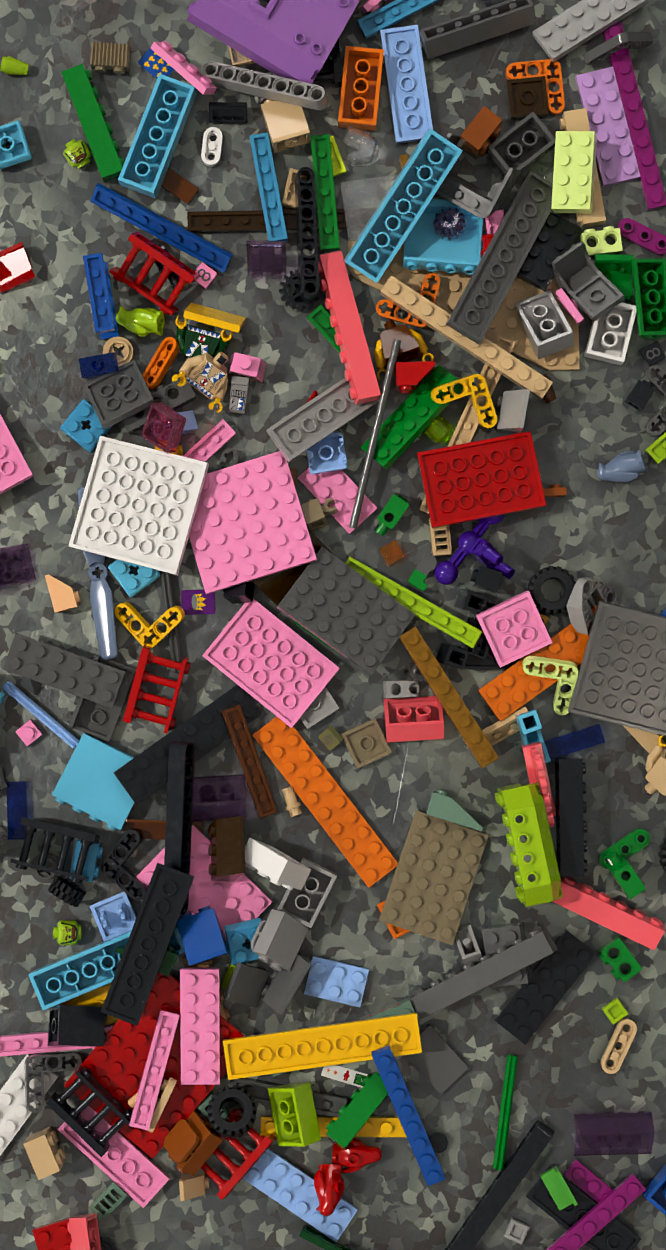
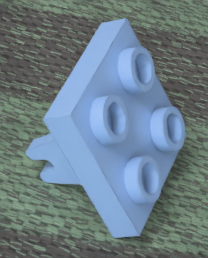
M124 891L90 905L104 942L132 930L137 916L128 895Z

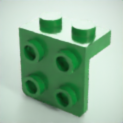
M595 254L594 265L624 295L625 299H632L631 273L634 255Z

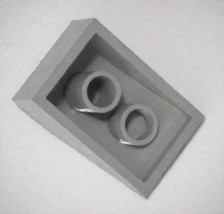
M550 290L515 303L517 313L538 360L574 346L573 331Z
M530 390L504 391L502 396H498L497 407L500 410L499 415H497V423L495 424L496 432L516 434L522 431Z

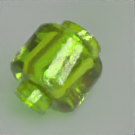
M437 416L425 429V435L435 444H439L442 441L446 443L452 437L451 431L453 427L444 417Z

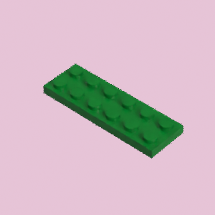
M438 364L381 425L373 457L378 464L387 470L449 405L450 402L444 404L435 403L431 398V392L435 387L458 378ZM460 383L455 384L454 392L459 394L463 390V386ZM439 390V394L436 395V398H440L441 400H443L442 396L450 394V392H441ZM370 438L360 447L365 453H367Z

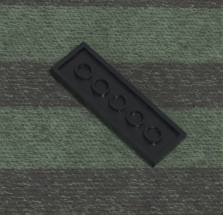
M566 929L555 942L558 950L542 958L532 971L533 980L528 984H522L494 1019L523 1044L529 1041L596 956L593 950Z
M548 1165L544 1172L548 1171L553 1167ZM563 1176L578 1205L574 1206V1204H571L559 1210L542 1178L539 1177L527 1192L526 1197L567 1230L598 1204ZM615 1217L585 1244L592 1250H633L641 1238Z

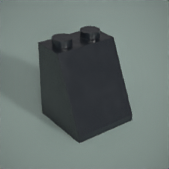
M57 1005L49 1008L47 1046H104L106 1042L104 1023L107 1021V1014L101 1012L102 1007Z

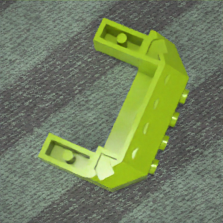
M535 782L526 785L518 783L497 788V793H494L498 806L500 805L505 814H502L504 826L508 827L509 833H506L508 845L512 846L513 852L510 853L511 862L517 868V871L514 872L516 884L518 885V887H515L517 899L528 907L562 898L561 879L539 783ZM518 815L523 818L520 823H517L515 820ZM526 835L527 840L520 842V836ZM525 855L531 856V860L529 862L524 861ZM534 874L535 878L528 879V876Z

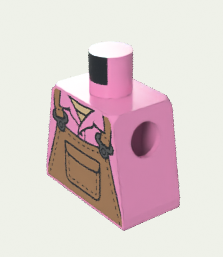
M234 352L230 359L227 375L247 377L250 380L262 383L267 364L261 358Z

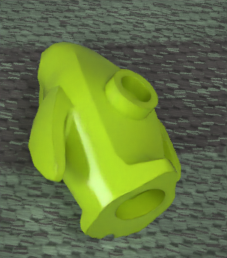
M120 306L119 312L116 314V321L119 325L124 326L140 337H145L149 333L163 335L165 323L163 311L148 307L135 308L128 311L123 306Z

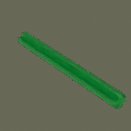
M508 1054L493 1161V1168L495 1170L504 1169L518 1057L513 1054Z

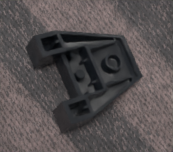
M461 588L454 607L470 612L467 623L482 632L483 630L476 615L496 606L486 596ZM484 633L481 634L474 648L460 642L458 648L441 643L436 657L438 662L458 669H508L520 660L517 659L500 668Z

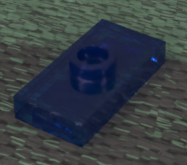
M116 352L79 359L82 378L119 372Z

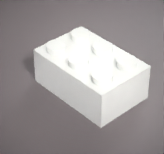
M621 302L595 322L592 321L584 357L621 366L625 361L637 312L636 306Z
M249 837L245 846V866L254 871L257 869V874L265 878L269 876L270 882L278 886L282 884L283 887L289 890H293V888L301 890L311 869L275 847Z

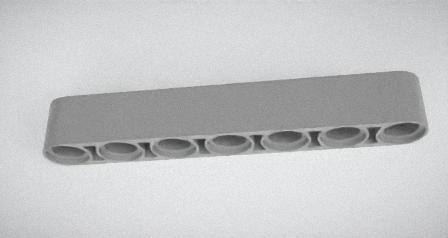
M208 61L202 66L203 75L210 78L212 84L216 87L314 110H323L328 105L325 90L319 85L214 61Z

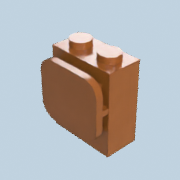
M193 1111L187 1120L181 1119L175 1124L164 1139V1147L169 1153V1158L176 1162V1168L181 1173L195 1176L223 1139L211 1128L210 1122L205 1116Z

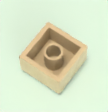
M51 1127L29 1135L23 1143L38 1180L59 1172L66 1159L64 1150L58 1146L57 1142L59 1139L55 1130L52 1131Z

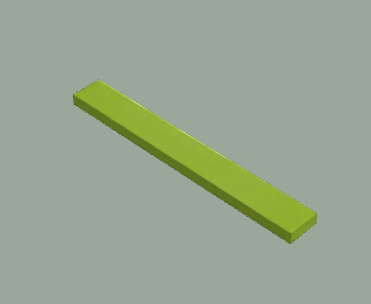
M349 556L345 564L406 607L416 617L471 648L475 647L483 633L482 631Z

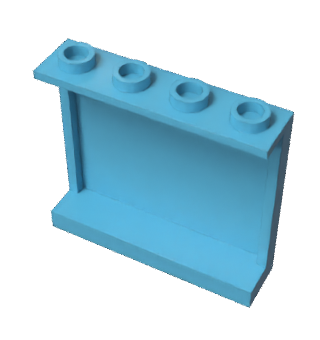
M431 199L405 240L403 268L409 270L424 269L429 272H460L472 275L481 256L483 218L473 215L449 200Z
M83 733L52 793L56 797L55 801L63 805L66 803L72 805V809L82 814L84 811L90 814V819L96 822L101 820L107 823L106 827L111 830H121L125 819H127L134 805V801L116 778L114 772L134 757L90 734Z

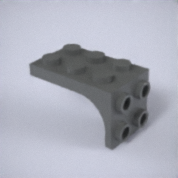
M583 241L573 245L568 251L558 256L552 262L557 285L594 322L625 300L624 295L594 265Z

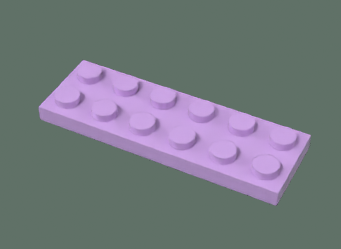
M609 67L576 75L575 79L582 107L587 109L590 131H595L597 135L596 163L602 187L639 179L641 176L614 68Z

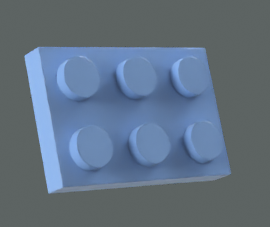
M313 956L304 994L360 1007L369 969Z

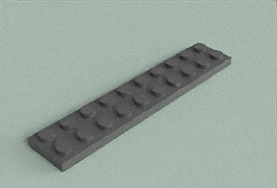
M529 170L446 322L447 326L478 345L483 340L552 210L553 184Z

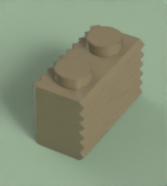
M92 42L90 66L92 69H95V72L106 73V70L113 71L115 74L130 72L131 47L129 44Z

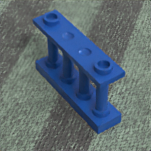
M102 253L84 255L83 261L95 332L99 333L100 340L118 337L119 331L107 262H104Z

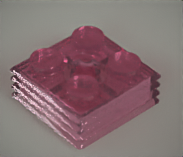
M162 402L151 403L142 437L167 454L176 452L186 418Z

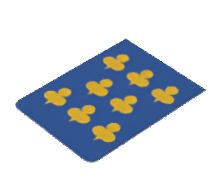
M151 47L138 61L156 79L159 74L169 77L175 70L155 53Z

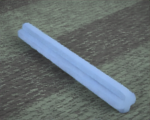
M7 681L4 684L3 690L71 748H76L80 741L11 681Z

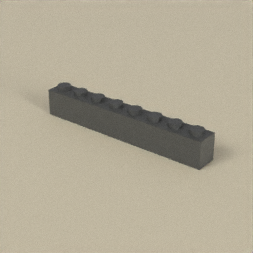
M538 928L530 932L531 937L525 940L523 936L512 942L514 945L509 948L506 945L496 950L497 954L493 956L487 954L479 958V963L474 965L471 962L463 966L464 970L459 973L455 970L447 974L446 977L448 979L441 981L440 978L430 983L431 987L426 990L422 987L414 991L415 995L410 998V1001L420 1020L557 951L558 949L547 928L542 931Z

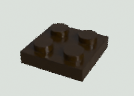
M545 76L507 80L510 120L525 118L531 112H534L537 117L549 115Z

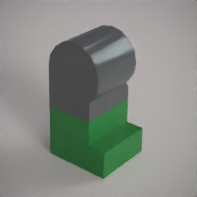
M432 555L423 556L407 583L424 592L428 586L424 583V580L429 572L435 569L437 565L436 558Z

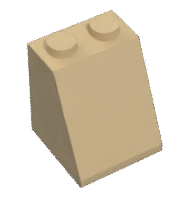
M271 99L261 104V110L274 153L311 143L310 130L301 106Z

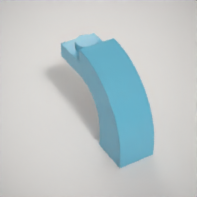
M533 709L516 715L523 744L541 742L545 763L551 762L543 740L542 726L536 710Z

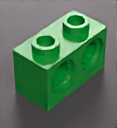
M615 936L599 948V951L602 953L599 957L605 965L608 963L611 965L613 970L610 972L617 981L621 979L625 983L642 970V967L618 936ZM611 948H617L618 950L615 957H609L608 955ZM628 963L629 970L622 973L620 971L621 965Z

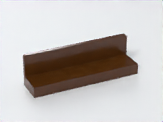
M125 819V822H127L126 831L136 828L142 832L143 839L165 840L166 820ZM192 822V825L203 834L204 822Z

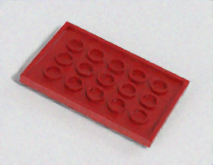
M531 431L417 453L432 528L546 507Z

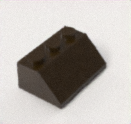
M244 816L215 820L208 827V836L211 837V844L208 848V854L211 856L209 875H211V881L234 882L245 874Z

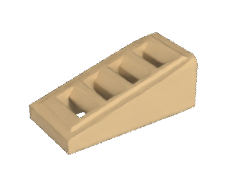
M429 518L432 556L452 555L449 525L432 528ZM445 530L446 534L435 535L434 531ZM446 538V541L436 542L435 539ZM447 545V549L436 550V546Z

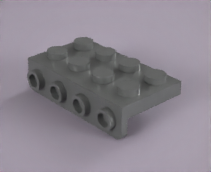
M95 655L94 658L91 657L92 660L126 672L113 708L76 696L74 701L76 705L75 711L70 712L67 722L70 723L69 728L110 742L135 677L136 669L112 660H103L99 655Z

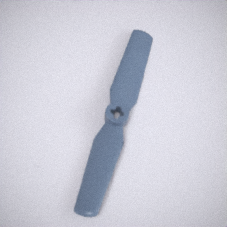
M85 486L77 490L79 507ZM83 551L85 559L90 566L88 572L92 580L90 601L100 658L110 660L115 658L118 653L112 591L107 582L109 571L105 566L106 557ZM98 568L103 571V574H100V578L94 575Z

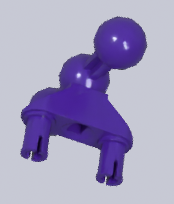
M505 515L481 519L472 531L462 533L458 539L459 548L449 561L440 562L434 570L436 580L444 585L455 582L458 577L457 568L467 555H472L486 568L503 572L502 575L510 579L514 575L515 570L503 562L504 557L497 552L491 543L481 539L491 524H499L503 521Z

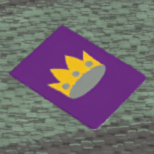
M182 590L181 608H183L185 615L215 614L214 592L206 594L205 590Z

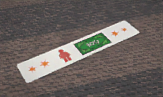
M338 1065L324 1066L321 1076L361 1088L365 1085L363 1081L368 1075Z

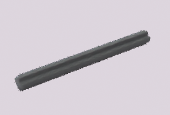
M160 571L166 612L169 608L175 606L172 576L170 573ZM176 612L168 619L170 622L177 617ZM177 625L168 634L171 660L182 663ZM172 668L173 673H180V670Z

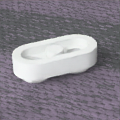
M216 127L208 128L203 135L201 157L203 163L210 167L216 166L221 159L223 136L222 132ZM216 136L217 139L215 141H211L210 137ZM212 154L215 156V158L213 160H209L208 156Z

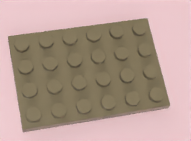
M415 810L379 920L453 945L489 835Z

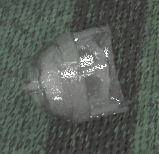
M349 125L343 141L346 145L357 149V151L349 153L344 158L347 161L346 165L365 167L377 162L379 152L377 140L370 132L362 131Z

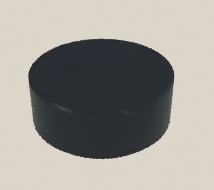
M435 1132L429 1137L436 1153L444 1152L447 1149L448 1140L445 1134Z

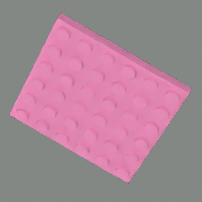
M281 451L206 474L189 534L206 594L317 561L288 461Z

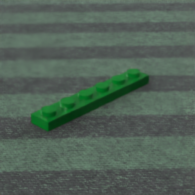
M330 134L312 135L310 138L315 177L320 251L339 250Z

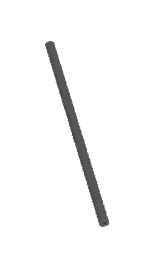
M393 340L351 516L350 528H357L401 340Z

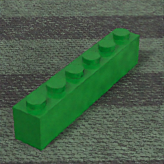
M83 64L62 71V76L103 182L118 178L125 162L123 157L119 158L116 152L120 149L116 139H111L110 133L113 131L109 121H104L103 116L106 113L103 105H98L96 100L99 97L96 87H91L89 82L93 80L89 69H84Z

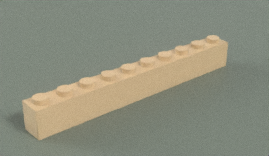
M392 275L380 291L383 297L522 389L530 390V394L540 401L552 385V381L484 337L478 345L447 326L446 322L451 314Z

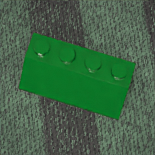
M632 259L639 336L645 340L666 338V259Z

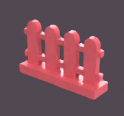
M541 742L523 745L522 751L529 784L539 783L549 827H554L555 821L553 816H556L542 744Z

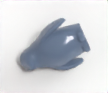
M638 450L636 453L634 451H625L617 455L606 465L599 463L597 476L603 481L630 482L636 479L638 474L648 472L641 450Z

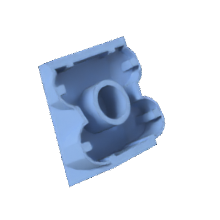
M333 432L306 451L310 475L348 468L342 433Z

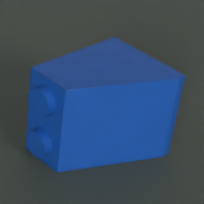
M207 906L198 909V914L192 915L191 912L183 914L177 922L189 966L229 953L215 908L210 909Z

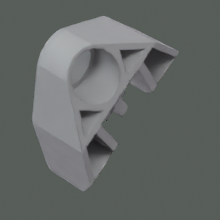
M589 577L579 578L566 605L570 623L574 629L580 634L589 636L594 620V614L590 608H594L596 606L595 602L598 604L599 600L615 604L617 599L616 592L602 580Z

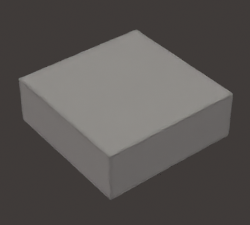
M511 1218L504 1237L522 1245L530 1226Z

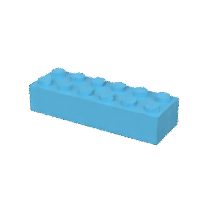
M159 74L118 178L122 187L154 199L157 198L197 96L194 86Z

